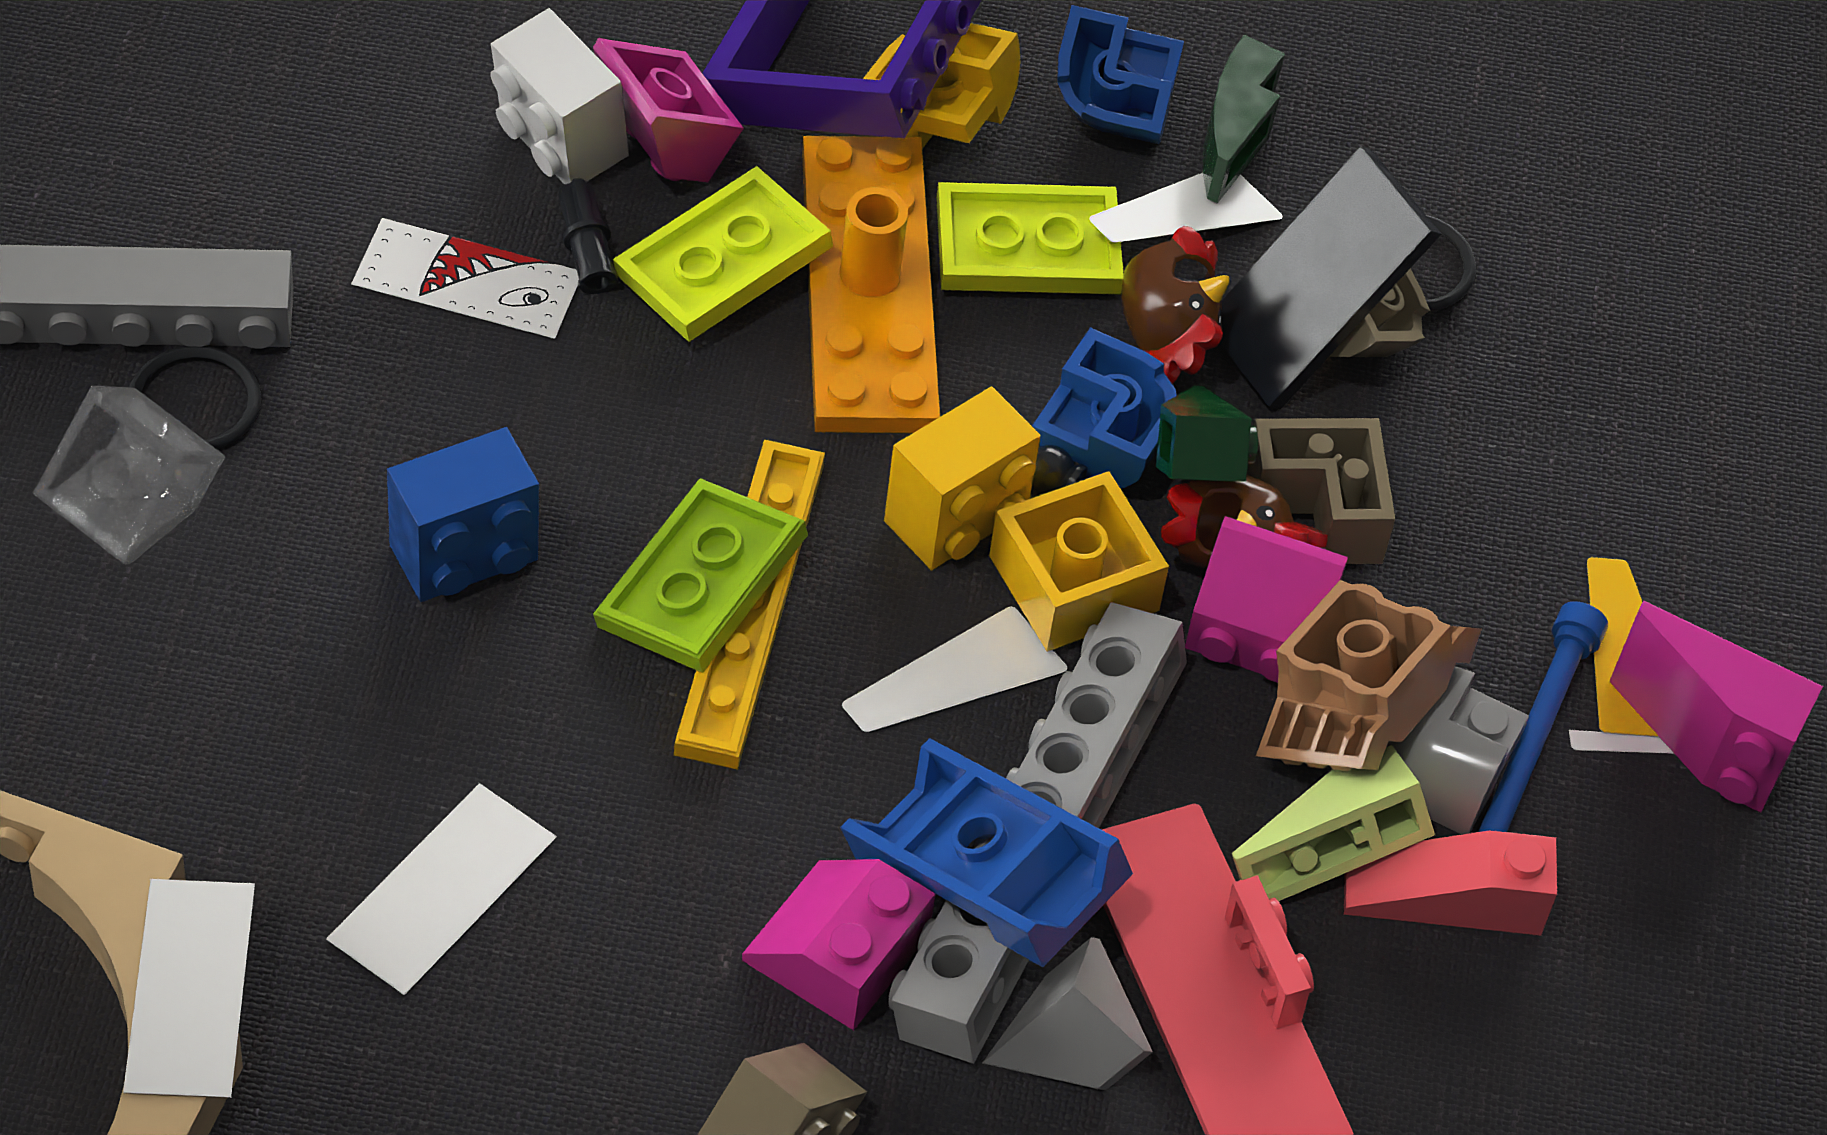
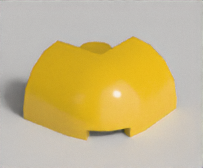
M970 23L967 33L961 36L952 52L946 71L937 79L927 97L924 110H920L906 137H921L922 149L932 135L970 143L985 121L1001 124L1011 106L1018 85L1020 70L1018 34ZM905 35L899 36L886 48L863 79L881 80Z

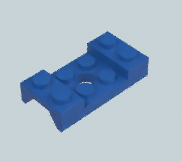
M931 738L921 746L914 789L879 824L849 818L840 827L856 860L880 859L938 896L986 922L995 941L1041 967H1044L1133 874L1118 838ZM994 837L983 847L976 849L967 848L976 838L987 839Z

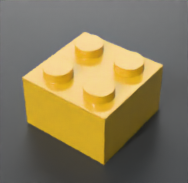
M992 386L893 445L884 522L931 571L951 558L958 560L967 556L978 545L980 540L993 533L997 510L1030 499L1041 435Z
M1110 471L996 511L989 557L1047 652L1083 639L1092 624L1098 625L1111 602L1149 613L1160 610L1169 565Z

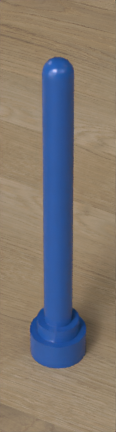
M1568 602L1561 607L1552 627L1554 646L1557 650L1531 708L1525 729L1512 752L1478 832L1490 830L1508 831L1580 659L1587 658L1590 653H1594L1600 648L1608 629L1607 618L1597 608L1583 602Z

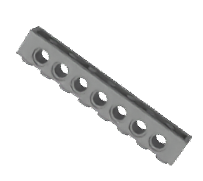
M1111 602L1098 625L1092 624L1088 628L1082 643L1079 661L1073 672L1066 671L1062 675L1056 690L1055 704L1046 720L1039 719L1030 736L1029 751L1020 768L1013 767L1009 771L1006 779L1099 828L1187 664L1182 621ZM994 837L987 839L976 838L974 849L985 846ZM946 900L937 918H930L925 923L918 941V953L908 971L901 970L892 983L889 993V1007L894 1011L899 1039L974 1064L1029 959L995 941L986 922Z

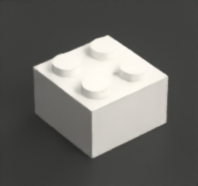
M550 8L491 43L494 63L491 79L498 92L500 106L496 109L498 121L512 139L520 137L531 149L535 162L547 176L551 177L555 174L563 184L571 183L575 178H582L585 182H588L629 156L621 81Z

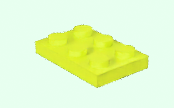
M756 166L615 257L613 262L617 276L690 342L831 249L833 242L830 229Z
M938 182L936 199L941 290L1121 294L1124 275L1121 242H1111L1089 220L1092 215L1118 206L1116 187Z

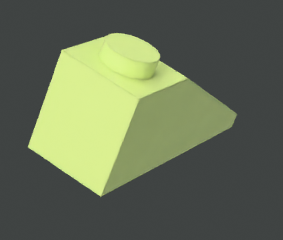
M1390 745L1385 749L1378 770L1352 768L1350 771L1331 770L1232 853L1240 880L1258 875L1268 898L1274 897L1280 901L1430 838L1435 833L1419 781L1394 747Z

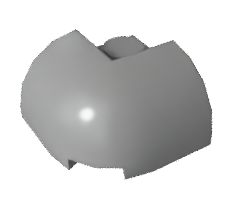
M1455 666L1446 692L1403 742L1388 741L1386 747L1390 745L1394 747L1419 781L1430 819L1463 835L1469 834L1488 802L1503 767L1525 729L1529 715L1470 688L1475 673Z

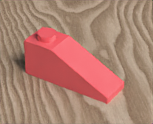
M1490 830L1420 841L1344 873V915L1541 936L1557 896L1556 837Z

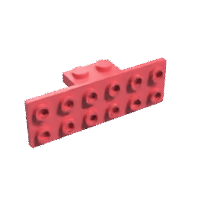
M1198 804L1187 805L1102 829L1119 839L1133 872L1132 876L1107 900L1103 907L1205 1135H1353L1352 1128L1302 1024L1309 993H1312L1314 989L1311 968L1303 954L1294 953L1286 936L1287 922L1282 906L1276 898H1268L1258 875L1235 881L1204 812Z

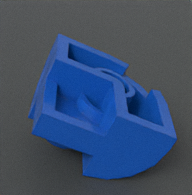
M1071 5L1058 56L1057 83L1065 102L1079 121L1099 131L1160 144L1184 41L1128 29V17Z
M1090 327L1062 368L1059 387L1032 425L1041 435L1039 446L1054 445L1063 448L1069 453L1073 461L1088 467L1084 479L1110 471L1120 488H1125L1139 481L1157 453L1161 404L1177 396L1175 387L1163 372L1165 364L1139 348Z

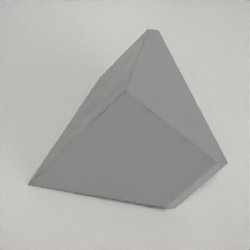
M1092 937L1043 978L982 1064L1107 1090L1153 1052L1100 939Z

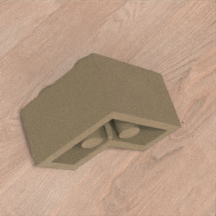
M1379 418L1255 419L1254 426L1258 434V451L1255 462L1247 465V476L1260 479L1277 488L1288 502L1291 514H1313L1315 529L1328 534L1326 547L1322 549L1348 557L1346 564H1383L1395 522V514Z
M805 1043L796 1044L745 1058L698 1135H852L860 1121V1116L855 1111L867 1094V1091Z

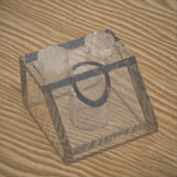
M91 385L33 494L123 564H131L197 509L226 456L136 388Z

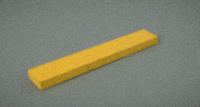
M764 440L747 497L802 519L807 527L824 467L825 453ZM801 545L705 671L702 673L696 670L676 736L674 756L738 770Z

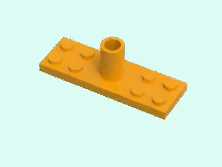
M803 136L804 206L831 230L833 242L831 249L807 264L815 432L914 433L940 417L921 137H905L904 139L864 136Z

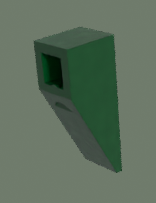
M1193 386L1161 404L1156 468L1171 479L1246 482L1247 465L1255 462L1258 451V434L1256 427L1251 426L1252 418L1205 387Z

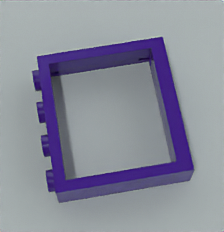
M746 0L702 74L740 124L905 139L920 110H924L927 97L937 79L946 71L949 58L961 36L967 33L971 18L981 0H925L881 80L768 71L810 0Z

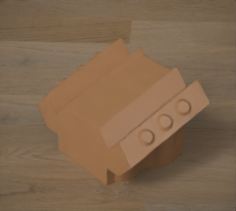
M1339 580L1276 651L1279 670L1277 699L1256 756L1281 759L1284 764L1301 765L1303 762L1308 767L1325 768L1330 765L1333 770L1350 771L1352 768L1378 770L1388 741L1403 742L1446 692L1456 662L1470 663L1482 629L1450 626L1439 621L1437 616L1426 608L1405 607L1385 599L1382 593L1373 586L1349 584Z

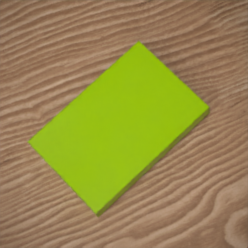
M700 478L593 613L597 627L703 673L808 536L805 521Z

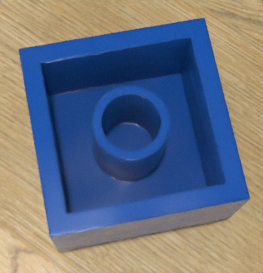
M507 427L387 468L390 547L420 602L440 595L456 594L470 584L500 573L511 574L517 572L528 563L538 560L539 483Z

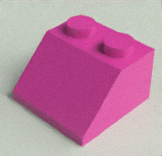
M598 38L593 46L594 54L621 81L626 132L637 139L651 158V165L654 170L672 181L683 179L708 183L744 129L734 114L685 51Z
M1225 516L1193 610L1185 648L1201 653L1209 660L1227 662L1257 672L1267 679L1278 683L1279 670L1276 651L1339 580H1342L1348 557Z
M880 859L819 860L742 953V961L854 1031L893 982L897 974L918 950L921 931L925 923L932 918L935 893Z

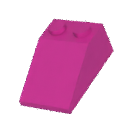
M1646 601L1642 602L1609 681L1701 784L1719 792L1731 802L1744 804L1758 812H1762L1823 686Z

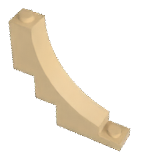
M0 790V854L12 861L29 862L34 897L59 915L82 938L102 965L117 994L127 1023L129 1051L150 879L186 880L183 854ZM239 1033L232 1088L243 1069ZM122 1090L116 1115L107 1135H209L228 1097L123 1093Z

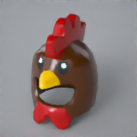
M1189 226L1177 229L1170 241L1144 249L1131 259L1123 275L1121 299L1123 312L1131 334L1141 350L1165 364L1163 372L1171 383L1177 380L1181 371L1190 375L1197 373L1204 363L1206 350L1214 348L1220 343L1223 335L1222 298L1230 282L1227 275L1216 277L1215 267L1218 261V251L1214 241L1204 243L1201 235ZM1184 258L1200 262L1208 270L1205 280L1182 281L1176 278L1174 275L1176 263Z
M1246 476V482L1191 480L1190 483L1173 486L1167 494L1169 503L1179 516L1161 527V538L1165 543L1178 549L1181 561L1199 568L1207 569L1225 516L1319 548H1325L1327 544L1328 534L1313 527L1294 522L1289 504L1277 488L1251 476Z

